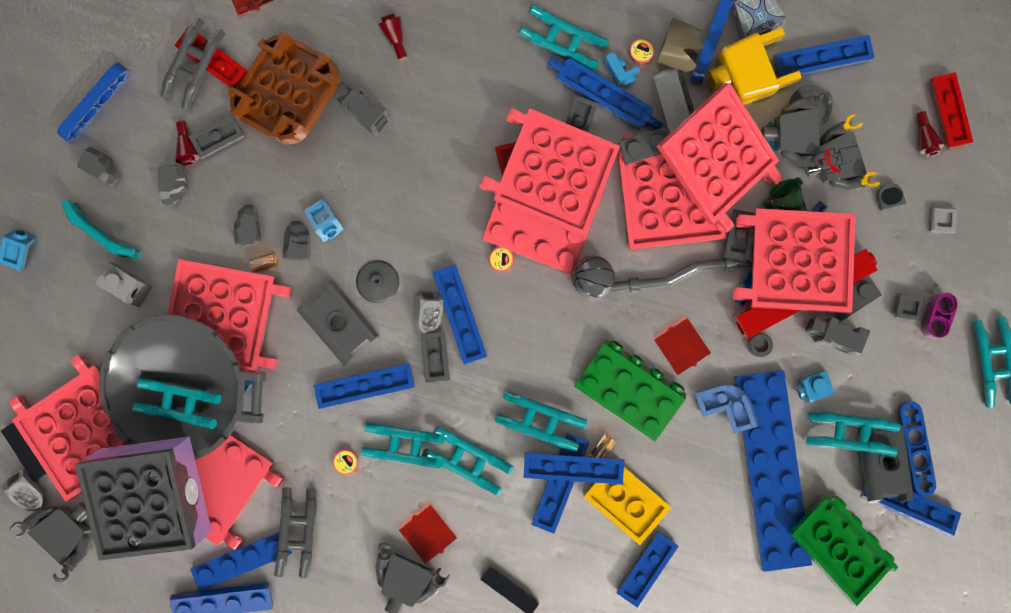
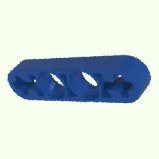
M734 0L720 1L691 81L702 84Z
M119 62L113 64L62 122L57 130V134L66 142L72 141L125 81L129 70Z
M906 401L899 405L897 415L900 425L904 428L912 490L919 495L929 496L936 490V479L923 411L918 403ZM908 406L910 409H915V414H912L911 417L912 422H918V426L910 425L906 427V423H911L910 416H905L904 411L908 410ZM914 429L918 430L921 435L920 440L915 444L911 443L908 438L909 432ZM916 454H922L925 458V463L920 468H917L913 463V458ZM916 471H927V474H922L923 480L929 482V486L925 487V491L918 487V484L922 483L921 475H916Z

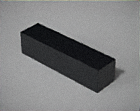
M11 423L2 429L1 433L33 482L40 481L47 476L46 471L15 424Z
M490 565L480 578L481 581L525 613H533L539 605L538 600Z

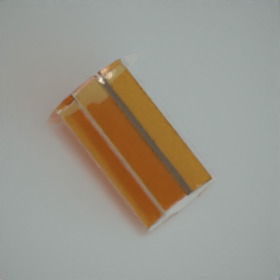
M272 250V253L250 258L252 271L257 272L272 267L278 268L279 264L275 251Z
M604 434L592 452L588 453L593 457L605 458L616 441Z

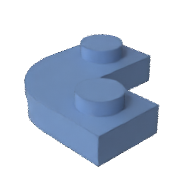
M723 385L696 393L702 416L706 417L726 410L734 434L759 426L751 400L742 389L732 385Z

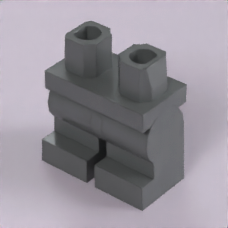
M342 82L336 89L334 95L340 102L344 112L350 118L354 116L357 122L375 137L391 121L387 109L380 103L374 108L369 99L356 85L351 89Z
M815 317L809 320L805 333L815 336V343L820 345L826 344L851 356L862 354L870 330L863 327L851 329L846 324H838L839 320L833 317L825 320Z

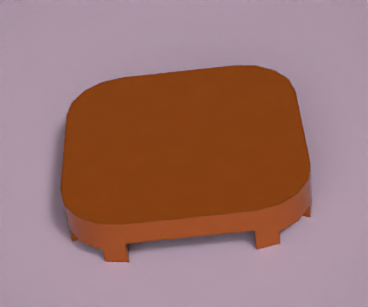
M279 32L278 35L272 36L267 40L263 38L260 40L257 46L261 48V51L237 89L231 86L227 95L230 96V112L235 117L281 144L291 145L303 140L315 125L340 82V71L337 65L323 52L320 53L291 38L287 33Z

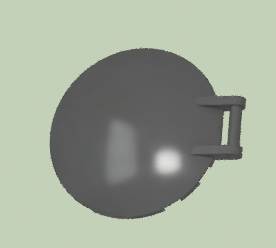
M173 314L145 318L122 331L105 355L99 380L101 402L104 412L108 413L114 425L112 428L125 443L138 444L190 436L196 460L221 446L231 435L238 421L263 423L264 414L261 413L263 381L266 379V372L240 369L238 361L228 344L219 334L202 322L186 316ZM138 379L157 380L221 395L222 399L219 404L196 400L194 414L215 419L217 421L216 427L210 429L182 421L132 412L134 402L161 406L163 392L137 388ZM245 380L253 381L251 412L243 411ZM173 394L171 409L184 412L186 397Z

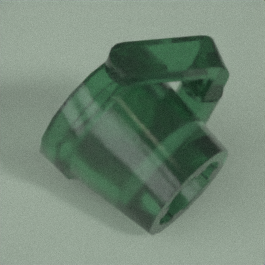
M796 177L779 182L771 189L770 196L762 204L766 209L778 207L779 210L806 211L807 207L801 188L803 181Z

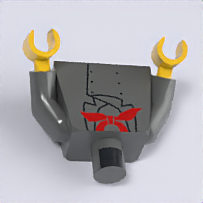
M858 114L849 115L846 122L842 121L829 128L819 139L820 153L831 157L823 158L821 165H827L829 168L824 170L816 165L814 167H804L808 177L820 174L823 183H829L832 187L845 191L864 188L866 185L871 187L880 185L879 182L873 184L870 182V178L873 175H879V173L866 172L854 131H849V129H856L862 126L863 123L854 126L851 122L852 118Z

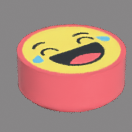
M646 39L634 41L629 51L630 58L637 64L648 63L654 55L652 43Z
M498 247L491 252L489 262L493 269L504 272L512 267L514 258L511 251Z
M342 450L335 455L333 466L340 474H351L358 467V457L351 450Z

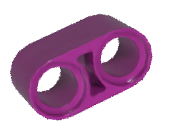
M942 293L930 298L921 324V331L925 337L930 339L942 338L949 333L958 306L957 299L953 294ZM941 298L947 302V308L944 311L939 307ZM934 321H936L940 327L939 332L937 334H935L931 329V325Z

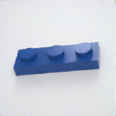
M657 531L616 593L638 608L679 546Z

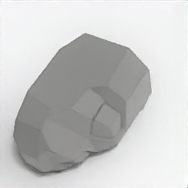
M419 290L414 297L413 317L415 327L422 334L432 333L441 323L443 298L439 293L430 290Z
M24 469L17 470L6 479L3 484V491L19 508L27 511H37L41 508L44 497L42 490L36 482H33L30 475Z

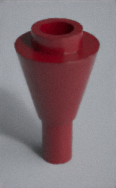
M393 13L382 17V22L378 25L391 45H393L398 60L407 57L402 43L401 16L395 17Z
M926 111L917 113L916 116L920 125V153L926 154L927 157L939 154L941 152L940 149L944 147L943 142L932 125H930Z
M179 121L176 123L178 138L175 162L184 166H192L200 157L189 138L186 122Z

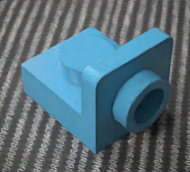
M614 52L606 55L603 60L616 86L621 84L628 86L637 80L636 76L640 72L638 66L625 72L626 66L620 56L616 57Z
M324 198L303 210L323 242L334 238L344 230Z
M13 229L4 235L0 247V264L21 271L25 268L29 246L35 242L36 237L29 235L28 232L21 229Z
M827 371L797 379L799 385H796L797 393L800 399H804L805 403H811L814 400L835 394Z

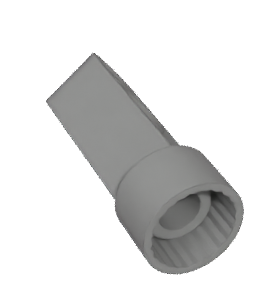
M673 67L654 74L655 84L670 133L694 112L683 72Z

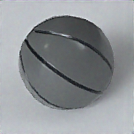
M591 255L582 258L575 264L572 270V284L582 296L592 299L602 297L613 287L615 273L611 264L606 259Z

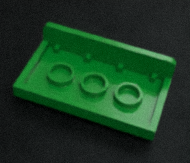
M606 339L574 387L653 441H656L686 400L685 388L675 381L671 383L664 378L665 375L657 368L652 367L650 369L644 365V360L633 353L630 355L623 350L624 347L617 341L611 340L610 342Z
M824 495L788 534L854 606H858L889 571L895 572L898 566L894 563L895 558L878 545L879 540L862 527V521L846 509L847 505L841 498Z

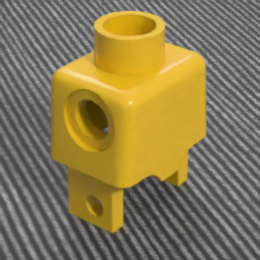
M783 27L761 36L756 32L725 46L717 57L718 67L707 70L708 82L712 92L714 93L724 83H730L742 103L747 104L771 97L779 89L797 83L802 78L800 71L776 79L764 46L782 39L785 35Z

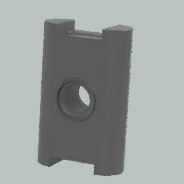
M331 280L323 286L326 290L308 306L303 302L296 311L345 366L353 360L350 357L353 352L368 340L372 344L379 335ZM342 317L345 324L341 329L332 328L331 323L334 318Z
M900 426L899 432L888 430L874 431L871 428L870 442L897 447L898 453L894 457L860 451L867 503H876L883 500V498L897 497L898 502L914 500L903 426ZM858 428V438L860 439L861 428ZM883 459L888 463V469L883 466Z

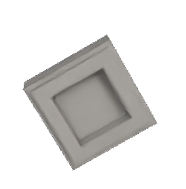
M931 207L929 232L956 233L957 208Z

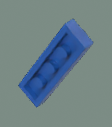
M870 35L779 53L773 56L778 78L797 71L804 75L872 61L875 58Z
M456 264L434 271L433 275L439 293L443 298V304L464 365L486 358L487 354Z
M408 363L313 386L318 409L414 388L415 384L411 366Z
M566 433L565 438L579 443L578 450L573 452L561 447L558 455L584 457L590 441ZM548 480L531 525L555 534L575 481Z
M525 453L523 478L623 485L624 459Z
M864 483L860 497L867 500ZM913 492L914 500L898 502L897 497L883 498V500L874 503L949 537L955 535L961 516L960 512Z
M279 532L191 568L190 570L198 590L203 591L275 561ZM287 550L288 555L292 554L291 550Z
M264 583L174 594L170 597L172 613H246L273 609V599L270 584Z

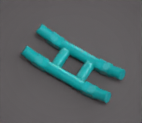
M534 4L530 6L528 10L530 14L551 26L546 37L531 31L523 25L518 31L519 35L539 47L541 46L567 59L571 58L585 67L594 70L598 68V60L589 58L576 52L581 39L589 44L603 48L608 47L609 39L581 29ZM560 29L573 35L567 48L554 42Z
M69 199L61 202L69 222L103 245L108 252L125 258H140L141 250L120 244L86 218L77 202L72 204Z
M1006 317L996 319L1000 330L1001 342L1003 343L1000 345L989 346V338L982 320H976L972 323L977 346H979L984 378L985 406L988 408L996 406V382L994 380L1008 378L1009 403L1011 404V328ZM1004 354L1006 369L993 370L991 356Z
M138 379L137 388L163 392L161 406L134 402L132 412L182 421L210 429L216 427L217 421L215 419L194 414L196 400L219 404L222 399L221 395L157 380ZM173 394L186 397L184 412L171 409Z
M505 391L503 395L504 400L527 409L522 422L502 414H497L495 417L496 423L573 452L578 450L579 443L558 436L554 432L559 420L585 429L587 425L586 419L516 393ZM535 412L550 416L545 430L531 426Z
M831 412L809 414L810 422L836 423L834 438L828 436H807V446L865 451L894 457L898 453L897 447L870 442L871 428L899 432L901 425L898 422L882 418L859 417ZM846 425L861 426L859 441L844 439Z
M366 423V433L390 436L388 450L363 447L361 457L435 469L441 468L442 461L440 459L420 456L422 441L443 444L445 442L443 434ZM400 437L412 439L410 454L398 452Z
M436 426L433 432L443 434L445 441L456 446L450 459L428 448L423 450L422 456L440 459L442 461L441 467L465 478L497 497L500 496L503 488L480 476L486 462L509 475L513 472L514 466L463 438ZM465 451L478 458L472 470L458 464Z

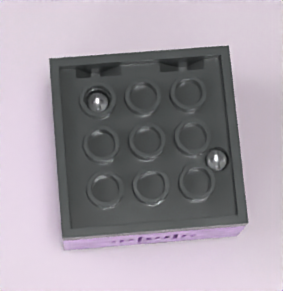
M190 436L102 448L75 464L99 561L192 550L212 531Z

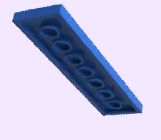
M780 370L735 376V385L749 396L759 424L758 427L742 431L761 569L763 572L812 566V559L788 534L805 516L785 372Z

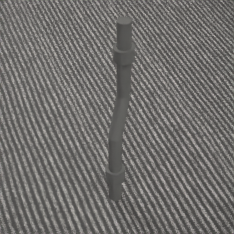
M725 257L719 260L693 262L667 277L649 279L635 277L629 278L628 281L614 282L610 292L629 290L631 293L640 292V289L667 287L697 271L716 269L731 271L736 270V267L752 266V262Z

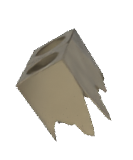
M673 18L665 35L657 62L685 72L694 70L697 65L689 55L697 56L698 54L691 49H703L700 38L693 31L703 30Z

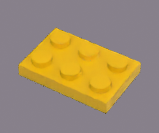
M625 467L623 485L594 483L583 495L586 500L639 545L671 509L666 502Z

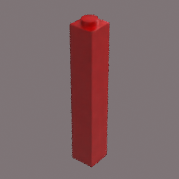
M867 249L854 254L853 283L878 271L876 267L877 260L871 252L868 253ZM752 307L733 317V320L743 339H748L801 310Z

